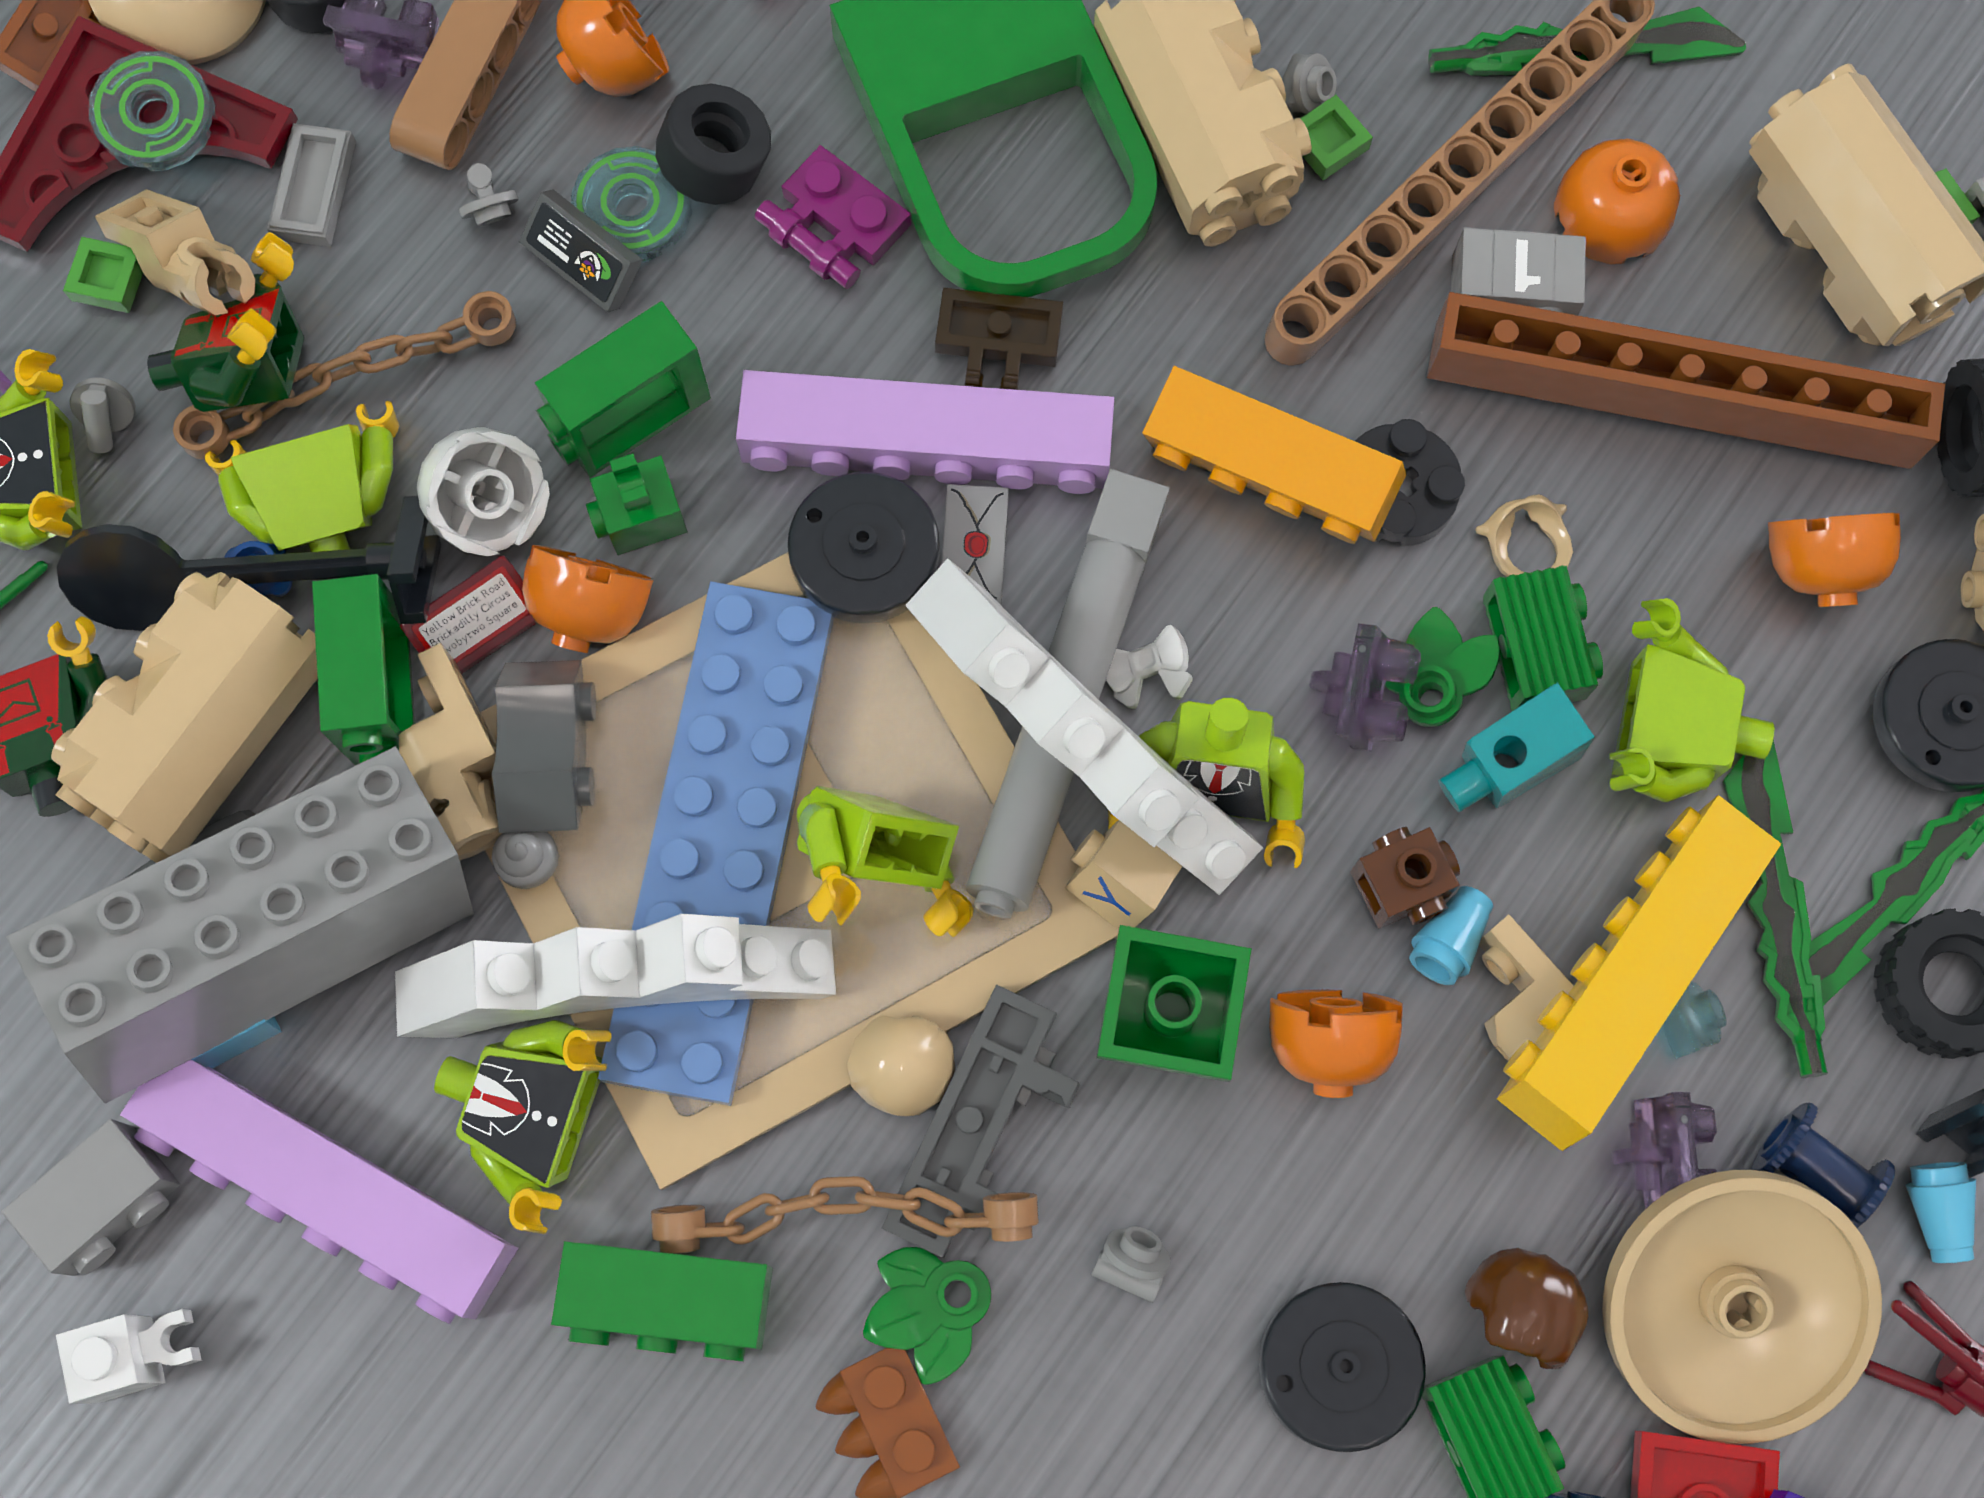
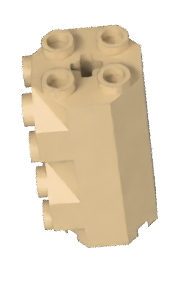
M1105 0L1095 10L1094 28L1150 149L1155 166L1188 234L1200 236L1205 246L1213 247L1229 240L1238 230L1257 223L1261 226H1268L1288 215L1292 209L1288 200L1298 193L1300 184L1304 180L1302 156L1311 152L1310 136L1304 122L1300 118L1293 119L1285 103L1286 91L1279 72L1274 68L1262 72L1254 68L1251 56L1261 51L1258 31L1250 18H1242L1235 4L1236 0H1121L1112 9L1108 1Z
M1852 64L1842 65L1826 76L1820 85L1805 94L1800 89L1791 91L1770 107L1768 114L1773 120L1757 132L1749 141L1751 145L1749 153L1762 171L1757 186L1759 191L1757 199L1783 236L1791 238L1799 247L1816 249L1828 266L1823 278V294L1850 333L1857 334L1863 342L1875 346H1889L1890 344L1901 346L1952 317L1954 312L1951 309L1961 302L1964 297L1971 303L1984 294V241L1865 75L1858 74Z
M199 572L187 576L179 585L175 593L174 603L158 623L147 627L136 641L134 655L143 660L140 675L129 681H125L117 675L105 680L93 697V706L76 728L66 731L55 743L51 759L61 766L57 780L63 784L55 795L155 863L190 847L317 680L315 633L308 629L303 636L299 634L300 628L292 621L294 619L292 615L237 578L232 577L230 579L221 572L209 578H206Z

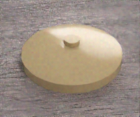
M1757 1170L1715 1172L1687 1181L1668 1191L1648 1206L1626 1231L1612 1257L1605 1279L1602 1303L1604 1332L1608 1348L1622 1377L1640 1400L1666 1423L1682 1432L1709 1441L1728 1444L1766 1442L1793 1434L1818 1421L1834 1409L1856 1385L1868 1365L1879 1335L1882 1317L1881 1283L1874 1258L1861 1233L1840 1209L1818 1192L1801 1182L1771 1172Z

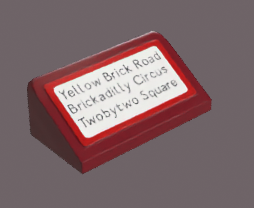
M503 555L430 603L426 623L400 624V628L418 653L441 643L456 662L461 674H463L537 624V622L534 621L526 609L522 591V578L508 558Z

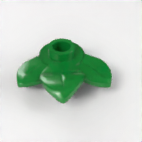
M1432 607L1414 625L1406 643L1389 639L1375 640L1372 650V669L1380 685L1399 695L1402 710L1412 722L1425 727H1436L1446 724L1458 714L1464 697L1484 689L1494 677L1499 663V643L1495 635H1482L1463 642L1460 633L1451 619L1440 608ZM1429 690H1439L1443 693L1442 700L1434 706H1427L1420 702L1422 695Z
M904 1247L895 1250L877 1262L879 1271L891 1290L881 1296L871 1308L865 1322L863 1336L866 1340L885 1348L900 1350L914 1348L915 1366L921 1384L937 1383L949 1377L960 1368L970 1355L972 1326L985 1316L991 1303L990 1283L984 1272L970 1262L953 1260L943 1263L929 1251L918 1247ZM956 1281L965 1283L971 1291L970 1301L960 1308L950 1306L944 1297L947 1286Z

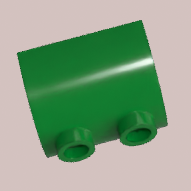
M1120 925L1106 993L1097 1058L1230 1082L1252 948Z

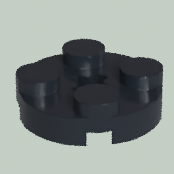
M1402 419L1395 424L1375 427L1355 440V442L1403 461L1406 475L1413 481L1410 488L1414 494L1407 497L1403 492H1398L1375 541L1380 543L1381 539H1385L1390 542H1401L1400 546H1414L1428 541L1440 533L1451 520L1465 487V480L1461 473L1458 459L1446 442L1433 432L1426 430L1420 422L1412 419Z

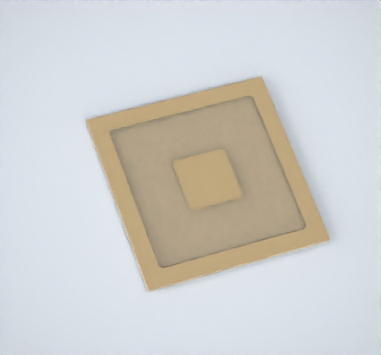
M788 552L728 583V585L806 598L793 576ZM707 594L582 659L584 682H594L597 702L596 719L586 721L585 767H592L594 772V805L582 806L578 830L547 831L557 844L559 859L553 875L545 883L535 888L519 889L508 885L500 878L533 943L576 927L632 930ZM909 610L894 618L875 623H853L834 618L769 925L831 930L836 995L823 999H754L731 1106L605 1083L660 1190L668 1188L850 1087L851 1082L847 1063L854 1040L873 1019L882 1015L895 1018L918 1016L937 1024L939 1029L947 1033L983 1013L996 984L1017 994L1117 938L1118 929L1065 888L1079 866L1071 860L1075 850L1059 822H1057L1027 911H1013L1011 918H999L984 913L974 906L976 898L966 891V885L1015 747L979 685L958 668ZM495 704L482 711L481 714L497 744V706ZM491 778L489 780L494 793L493 778ZM816 786L882 797L958 825V833L949 860V866L955 878L951 888L962 893L972 903L974 912L970 922L955 937L950 936L948 931L943 936H936L927 927L923 918L924 913L937 901L933 892H925L924 888L920 886L853 878L844 873L841 875L852 880L861 891V899L842 926L838 924L837 917L832 910L823 922L815 921L808 912L807 905L821 886L822 879L813 875L809 855L798 850L797 839L799 829L797 809L800 802ZM494 845L485 850L491 863ZM613 1009L570 1014L576 1027L585 1030L609 1031ZM597 1042L595 1047L596 1056L603 1058L606 1042Z

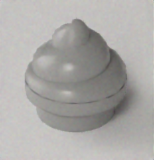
M547 831L502 833L496 840L492 850V863L498 876L508 885L519 889L535 888L545 883L553 875L559 859L557 844Z

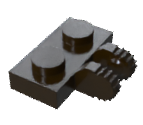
M943 287L935 340V353L968 357L965 386L983 387V359L1006 361L1005 375L1001 378L1000 389L1018 390L1021 363L1056 367L1063 301Z

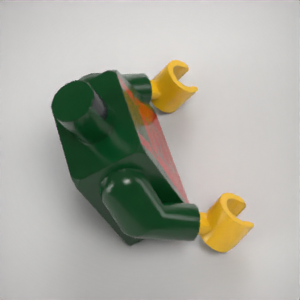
M271 232L267 233L259 241L251 255V262L264 270L262 274H254V295L246 303L238 300L224 303L228 312L225 314L213 315L206 311H200L189 315L183 320L174 349L149 355L147 359L148 372L152 383L159 391L183 386L194 408L201 412L280 401L290 397L305 337L278 283V280L284 281L293 271V249L288 243Z
M83 616L75 620L77 630L81 635L80 643L68 641L63 634V627L57 621L50 627L47 634L48 643L51 649L57 653L56 655L0 676V789L12 797L32 793L38 814L42 817L57 816L73 809L72 806L55 795L63 784L57 780L61 766L51 759L52 750L57 740L66 731L76 728L93 706L92 702L96 691L108 679L99 655L91 653L88 647L94 641L96 635L95 626L90 619Z

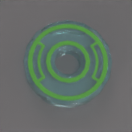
M139 51L116 60L99 76L89 98V120L97 139L103 147L120 163L133 167V165L148 167L150 171H166L190 161L205 147L211 135L209 127L212 123V115L215 118V102L201 74L185 59L164 51ZM154 100H161L167 103V111L159 121L154 123L139 121V112L146 103Z
M639 146L614 148L595 157L578 174L571 193V204L642 258V262L650 261L662 255L661 250L669 247L672 242H674L675 246L685 235L692 216L691 199L678 192L662 175L655 158L656 151ZM639 195L648 201L643 211L636 215L626 216L616 211L618 203L626 196Z

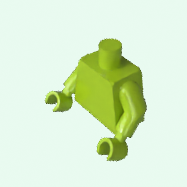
M1664 598L1642 601L1640 605L1649 612L1651 620L1633 623L1632 634L1639 639L1652 638L1654 645L1647 644L1631 662L1616 751L1610 753L1609 758L1614 760L1612 775L1619 776L1610 779V788L1612 790L1622 791L1632 788L1636 792L1658 801L1670 802L1707 789L1712 781H1716L1731 768L1735 753L1765 759L1773 743L1775 728L1773 722L1741 715L1746 688L1745 683L1741 679L1729 675L1728 669L1680 625L1681 616L1677 604L1671 599Z

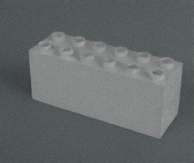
M395 746L6 936L63 1053L106 1104L226 1042L263 1019L268 1020L474 914L458 853Z

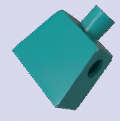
M1557 682L1468 740L1462 753L1465 764L1445 775L1438 782L1445 796L1457 812L1463 811L1485 796L1489 798L1496 808H1499L1579 761L1595 736ZM1498 754L1508 755L1515 760L1517 766L1505 768L1496 761L1495 756Z

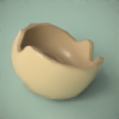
M882 1015L873 1019L855 1038L847 1063L851 1087L869 1105L896 1116L920 1115L940 1102L955 1073L953 1043L947 1033L939 1029L937 1024L918 1016L895 1018Z

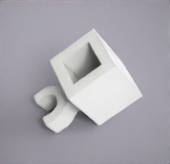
M180 1309L167 1313L156 1320L154 1324L150 1316L123 1314L57 1334L56 1340L69 1404L102 1403L166 1383L162 1364L185 1366L202 1361L199 1347H189L176 1352L171 1348L169 1342L170 1335L175 1328L194 1323L191 1310Z

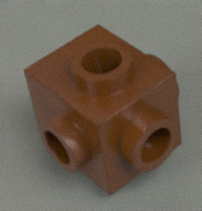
M1402 827L1380 837L1372 843L1375 852L1359 858L1350 871L1378 929L1406 917H1409L1413 926L1432 919L1434 916L1448 910L1445 900L1460 886L1456 879L1460 875V867L1453 850L1446 841L1441 840L1438 842L1430 827L1411 835L1407 827Z

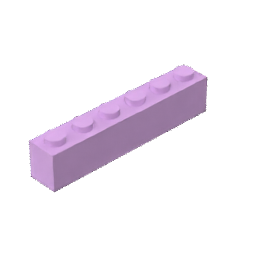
M743 370L736 442L742 463H750L754 468L763 471L777 472L785 470L787 466L811 467L816 473L827 476H841L847 474L848 470L885 474L898 480H905L910 475L934 476L941 483L964 485L971 482V479L996 481L1001 487L1016 490L1030 488L1033 484L1057 485L1060 490L1067 493L1086 494L1094 491L1095 488L1103 489L1109 473L1114 397Z
M189 1060L139 1086L120 1114V1116L139 1126L134 1138L142 1144L167 1157L171 1155L174 1148L190 1156L195 1161L189 1171L223 1190H225L230 1181L251 1193L245 1202L247 1206L278 1223H281L286 1214L307 1226L301 1236L303 1239L333 1256H337L342 1247L364 1260L358 1269L359 1272L391 1290H394L399 1281L421 1293L415 1305L448 1324H451L456 1315L461 1318L476 1320L518 1250V1247L218 1071L210 1067L206 1068L193 1060Z

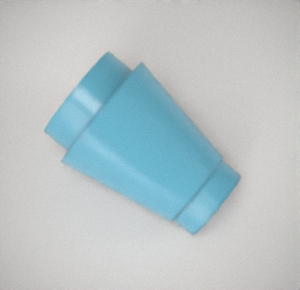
M1461 886L1457 893L1446 903L1448 910L1434 916L1411 941L1414 949L1409 959L1412 965L1425 977L1443 985H1453L1459 977L1469 974L1488 922L1489 914L1494 907L1489 897L1469 886Z
M1940 1162L1910 1167L1912 1183L1906 1184V1188L1927 1247L1930 1249L1932 1262L1957 1263L1975 1259L1973 1246L1976 1179L1969 1178L1967 1163Z

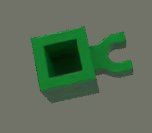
M634 453L609 461L612 472L590 478L596 500L586 503V508L597 539L609 536L617 556L688 533L661 455L637 463Z

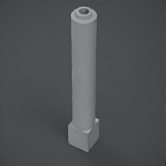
M1111 468L1087 533L1081 560L1048 651L1098 700L1137 586L1149 558L1170 487ZM1023 726L966 885V891L976 898L974 906L984 913L999 918H1011L1013 911L1024 912L1028 910L1074 775L1072 770L1041 747Z

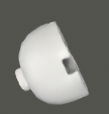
M485 427L455 431L436 443L422 462L417 482L420 508L435 533L463 552L482 556L500 554L496 551L507 549L513 544L519 546L530 539L544 519L550 493L548 481L543 479L542 468L538 463L540 459L535 450L516 436Z

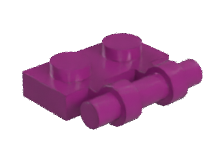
M819 145L782 185L783 197L794 206L783 211L772 201L765 200L755 213V219L769 229V237L784 249L791 246L810 261L809 268L824 280L834 279L845 289L852 287L861 273V270L849 261L854 253H857L874 266L912 225L910 212L822 145ZM815 221L831 233L834 238L824 242L809 231L808 228Z

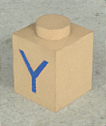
M1118 820L1103 835L1094 829L1083 840L1071 857V860L1079 867L1065 888L1118 930L1120 925L1136 927L1156 909L1182 868V865L1158 846H1151Z

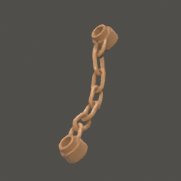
M493 291L477 293L465 304L462 317L444 323L435 332L414 334L406 337L401 335L386 336L363 343L353 352L322 364L313 363L296 371L293 383L312 374L313 380L320 384L295 396L294 391L291 389L288 399L277 401L263 412L260 409L269 402L228 408L221 412L216 410L201 412L194 408L193 405L187 407L175 419L173 425L174 437L186 453L196 459L205 460V454L209 451L219 456L226 449L230 441L257 431L262 422L270 419L285 407L299 406L323 394L328 390L331 382L360 371L370 374L407 363L414 356L438 352L452 354L479 343L485 346L500 345L506 342L515 331L516 318L510 303L503 295ZM491 318L501 319L498 327L491 330L483 329V325L487 320ZM466 325L472 337L452 344L453 336L449 331ZM434 341V344L424 345L418 347L412 346V344ZM396 344L395 353L398 355L397 357L370 364L371 355L367 352ZM350 362H353L352 365H349L347 367L341 368L334 372L330 371L345 364H348ZM242 413L243 420L250 424L230 432L224 420ZM208 430L214 431V435L209 441L202 444L197 443L198 437L203 432Z
M826 1177L819 1179L812 1185L809 1195L781 1201L779 1197L773 1194H760L731 1210L726 1215L724 1222L706 1223L705 1207L702 1205H674L653 1209L651 1211L652 1239L659 1241L660 1252L686 1253L699 1250L700 1238L727 1237L735 1244L744 1245L778 1227L782 1223L785 1213L813 1207L819 1213L826 1215L859 1214L866 1212L871 1206L902 1210L905 1218L911 1223L943 1237L955 1236L963 1228L987 1227L991 1228L992 1240L1021 1241L1032 1238V1226L1039 1223L1037 1194L998 1193L983 1197V1213H964L961 1206L956 1202L925 1188H912L905 1195L874 1191L872 1184L863 1177ZM860 1187L863 1189V1191H858L855 1194V1200L858 1202L856 1204L827 1205L824 1203L829 1201V1194L827 1192H820L824 1188ZM920 1197L954 1214L945 1217V1226H942L913 1212L921 1207V1201L917 1198ZM769 1203L770 1205L765 1208V1214L774 1217L751 1231L742 1234L745 1230L744 1224L734 1221L760 1205Z

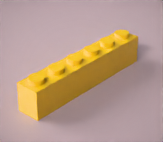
M1719 795L1698 812L1691 806L1687 807L1673 822L1665 834V837L1672 841L1666 853L1663 854L1661 851H1657L1645 863L1634 879L1642 888L1633 900L1629 896L1625 897L1605 920L1603 927L1610 932L1602 946L1597 943L1591 945L1572 968L1570 974L1578 980L1569 994L1563 990L1559 992L1540 1014L1537 1022L1545 1029L1535 1043L1530 1040L1525 1041L1512 1055L1503 1069V1072L1511 1078L1497 1097V1100L1561 1151H1564L1593 1132L1781 845L1779 841Z

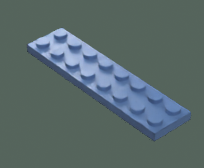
M710 581L632 930H639L679 914L739 917V924L770 925L834 621L832 614L816 606L810 599ZM754 999L694 1001L614 1008L609 1027L612 1038L610 1042H606L601 1063L607 1064L606 1071H599L598 1079L603 1083L731 1106Z

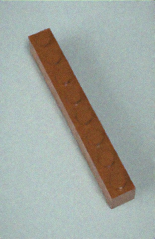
M1449 292L1436 322L1427 373L1428 379L1912 469L1939 442L1945 392L1944 383Z

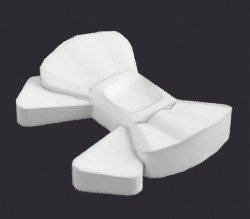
M1168 625L1151 644L1131 652L1116 649L1106 678L1110 688L1114 691V697L1128 708L1136 709L1139 704L1143 679L1159 674L1170 695L1176 700L1183 698L1193 680L1192 675L1185 672L1188 668L1189 655L1183 636L1175 627Z

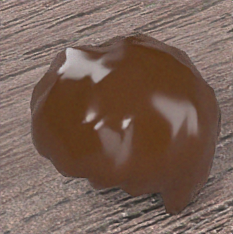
M1521 1248L1500 1250L1482 1261L1468 1280L1464 1291L1470 1306L1474 1310L1479 1309L1483 1312L1485 1338L1490 1345L1509 1351H1517L1525 1356L1536 1357L1540 1367L1544 1369H1561L1568 1362L1583 1335L1589 1319L1586 1297L1576 1275L1546 1254H1538Z

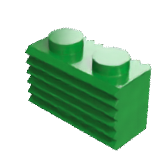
M1562 565L1557 568H1547L1543 571L1536 570L1531 573L1524 572L1519 575L1512 574L1508 577L1494 579L1483 595V604L1486 607V616L1489 618V627L1492 630V635H1495L1498 639L1500 649L1499 664L1501 665V674L1504 677V686L1507 689V697L1510 700L1511 711H1514L1557 682L1571 702L1586 700L1597 688V679H1601L1603 676V660L1598 645L1595 642L1587 643L1581 621L1587 617L1586 596L1579 583L1571 584L1567 566Z
M1504 1355L1492 1356L1424 1386L1422 1397L1431 1414L1432 1421L1437 1427L1438 1434L1443 1440L1444 1447L1449 1454L1450 1461L1454 1465L1455 1472L1460 1479L1467 1498H1546L1564 1489L1557 1473L1565 1468L1563 1455L1548 1429L1538 1432L1527 1408V1405L1535 1402V1396L1528 1378L1517 1363L1508 1366Z

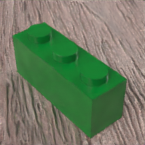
M564 1241L551 1325L569 1327V1342L609 1346L611 1332L637 1335L636 1349L676 1354L678 1340L705 1343L703 1357L744 1362L746 1348L762 1350L773 1268L767 1264Z

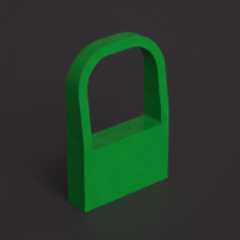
M842 0L829 5L833 39L907 211L911 213V220L928 257L945 278L964 290L1032 297L1108 270L1127 258L1142 242L1150 227L1157 190L1155 163L1082 0ZM1075 86L1080 87L1129 185L1132 199L1125 214L1112 228L1097 237L1026 262L1001 263L990 261L967 250L949 230L912 143Z

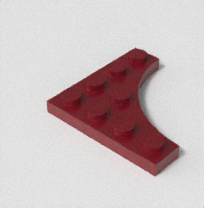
M78 16L0 155V240L28 252L40 232L55 214L75 196L114 172L152 159L176 155L206 154L236 158L272 169L291 134L293 123L296 124L298 118L292 108ZM143 56L165 57L182 64L197 79L204 98L202 120L194 135L177 150L158 157H136L117 150L102 136L96 124L94 114L96 94L106 76L120 64ZM149 62L137 63L123 69L111 79L106 89L112 91L120 79L133 71L148 68ZM153 62L152 71L137 73L127 78L120 84L113 95L103 92L100 104L102 122L109 135L122 146L146 152L147 142L158 141L174 133L185 118L195 121L198 110L197 94L188 77L177 68L161 62ZM143 79H158L166 82L175 90L179 99V112L175 121L166 130L156 134H140L132 131L123 123L119 114V101L124 91L133 83ZM145 84L137 87L129 94L125 102V112L128 119L135 126L143 129H154L163 125L170 118L173 112V100L170 93L163 87L155 84ZM186 123L176 136L166 142L150 145V152L163 150L176 144L189 132L193 124Z

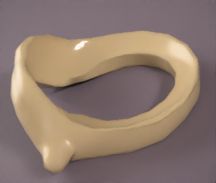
M1539 494L1528 496L1525 499L1506 502L1484 524L1477 526L1475 529L1476 534L1488 538L1493 560L1499 571L1506 577L1512 574L1519 575L1524 573L1512 564L1507 551V545L1511 537V527H1513L1515 521V512L1521 509L1526 510L1531 521L1538 523L1540 529L1551 539L1556 552V558L1551 568H1557L1562 565L1568 567L1573 554L1571 538L1562 520V515L1567 511V505L1555 504Z

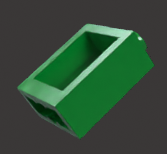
M662 301L535 382L544 403L536 412L549 431L547 436L568 466L577 460L589 478L610 465L609 461L625 456L711 399L698 349Z
M378 574L313 581L312 592L321 733L354 765L369 760L395 746L399 751V734L415 724L410 640L400 628V620L391 591Z

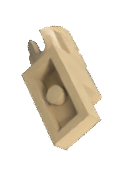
M146 189L95 216L106 238L132 249L144 275L155 287L174 294L191 306H195L213 315L225 314L228 312L222 300L214 298L211 294L220 297L222 294L229 292L233 299L246 303L254 295L255 277L248 263L237 255L232 247L214 240L199 207Z
M439 643L417 654L427 674L417 681L435 714L412 725L399 734V753L458 853L459 860H463L490 848L502 834L499 833L495 797L489 780L492 778L496 743L456 662L444 646Z
M1508 914L1481 938L1479 944L1480 948L1485 952L1482 955V960L1488 970L1503 984L1509 985L1512 982L1520 991L1484 1023L1492 1044L1507 1061L1525 1041L1536 1042L1545 1029L1537 1022L1540 1014L1559 992L1563 990L1569 994L1574 987Z

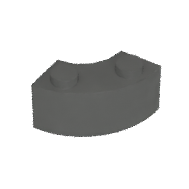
M582 660L505 663L495 686L497 744L492 778L499 833L578 830L582 806H593L595 800L593 768L585 767L586 721L595 720L597 711L594 682H584Z

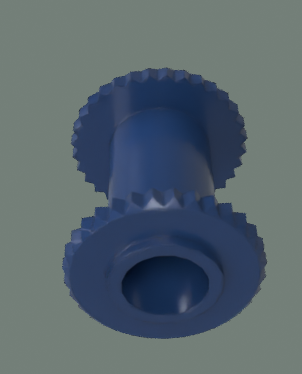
M1803 1103L1785 1116L1770 1132L1759 1150L1752 1170L1774 1173L1775 1170L1781 1171L1787 1177L1801 1182L1818 1192L1840 1209L1858 1228L1876 1211L1886 1196L1895 1176V1166L1885 1159L1879 1163L1877 1162L1870 1170L1865 1169L1811 1128L1818 1113V1108L1813 1103Z

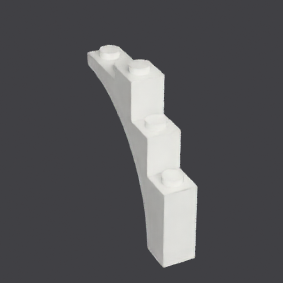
M947 558L905 605L958 668L1003 704L1041 747L1077 774L1113 816L1151 846H1158L1218 895L1229 886L1263 849L1251 834L1210 801L1102 704L1046 651L988 591Z
M679 914L636 931L576 927L536 943L473 940L395 971L397 1037L459 1038L475 1032L524 1021L622 1007L738 999H823L836 995L831 930L739 924V917Z

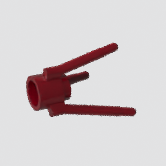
M1906 1281L1903 1284L1905 1293L1950 1338L1901 1300H1894L1891 1303V1309L1907 1322L1911 1328L1945 1354L1936 1369V1377L1943 1382L1942 1387L1935 1386L1872 1360H1869L1863 1373L1932 1400L1953 1415L1960 1413L1966 1406L1979 1416L1984 1417V1346L1972 1339L1919 1286L1912 1281Z

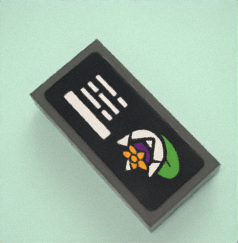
M554 189L540 193L519 243L607 312L620 309L643 261L642 258Z

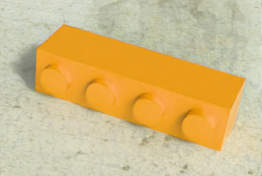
M1173 366L1142 432L1150 445L1156 448L1153 457L1182 471H1186L1190 463L1210 471L1211 474L1208 480L1211 483L1234 494L1242 495L1245 487L1267 496L1264 502L1267 507L1287 517L1298 519L1302 511L1324 521L1321 527L1323 531L1351 544H1355L1359 536L1375 542L1406 477L1403 461L1177 366Z

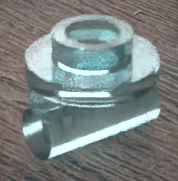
M1690 982L1662 1025V1029L1675 1059L1700 1051V1048L1710 1047L1721 1041L1720 1028L1726 1026L1727 1019L1717 995L1710 989L1703 991L1697 983Z

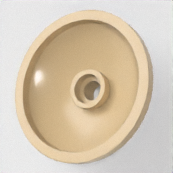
M88 0L101 26L191 65L219 58L242 43L258 23L266 0Z

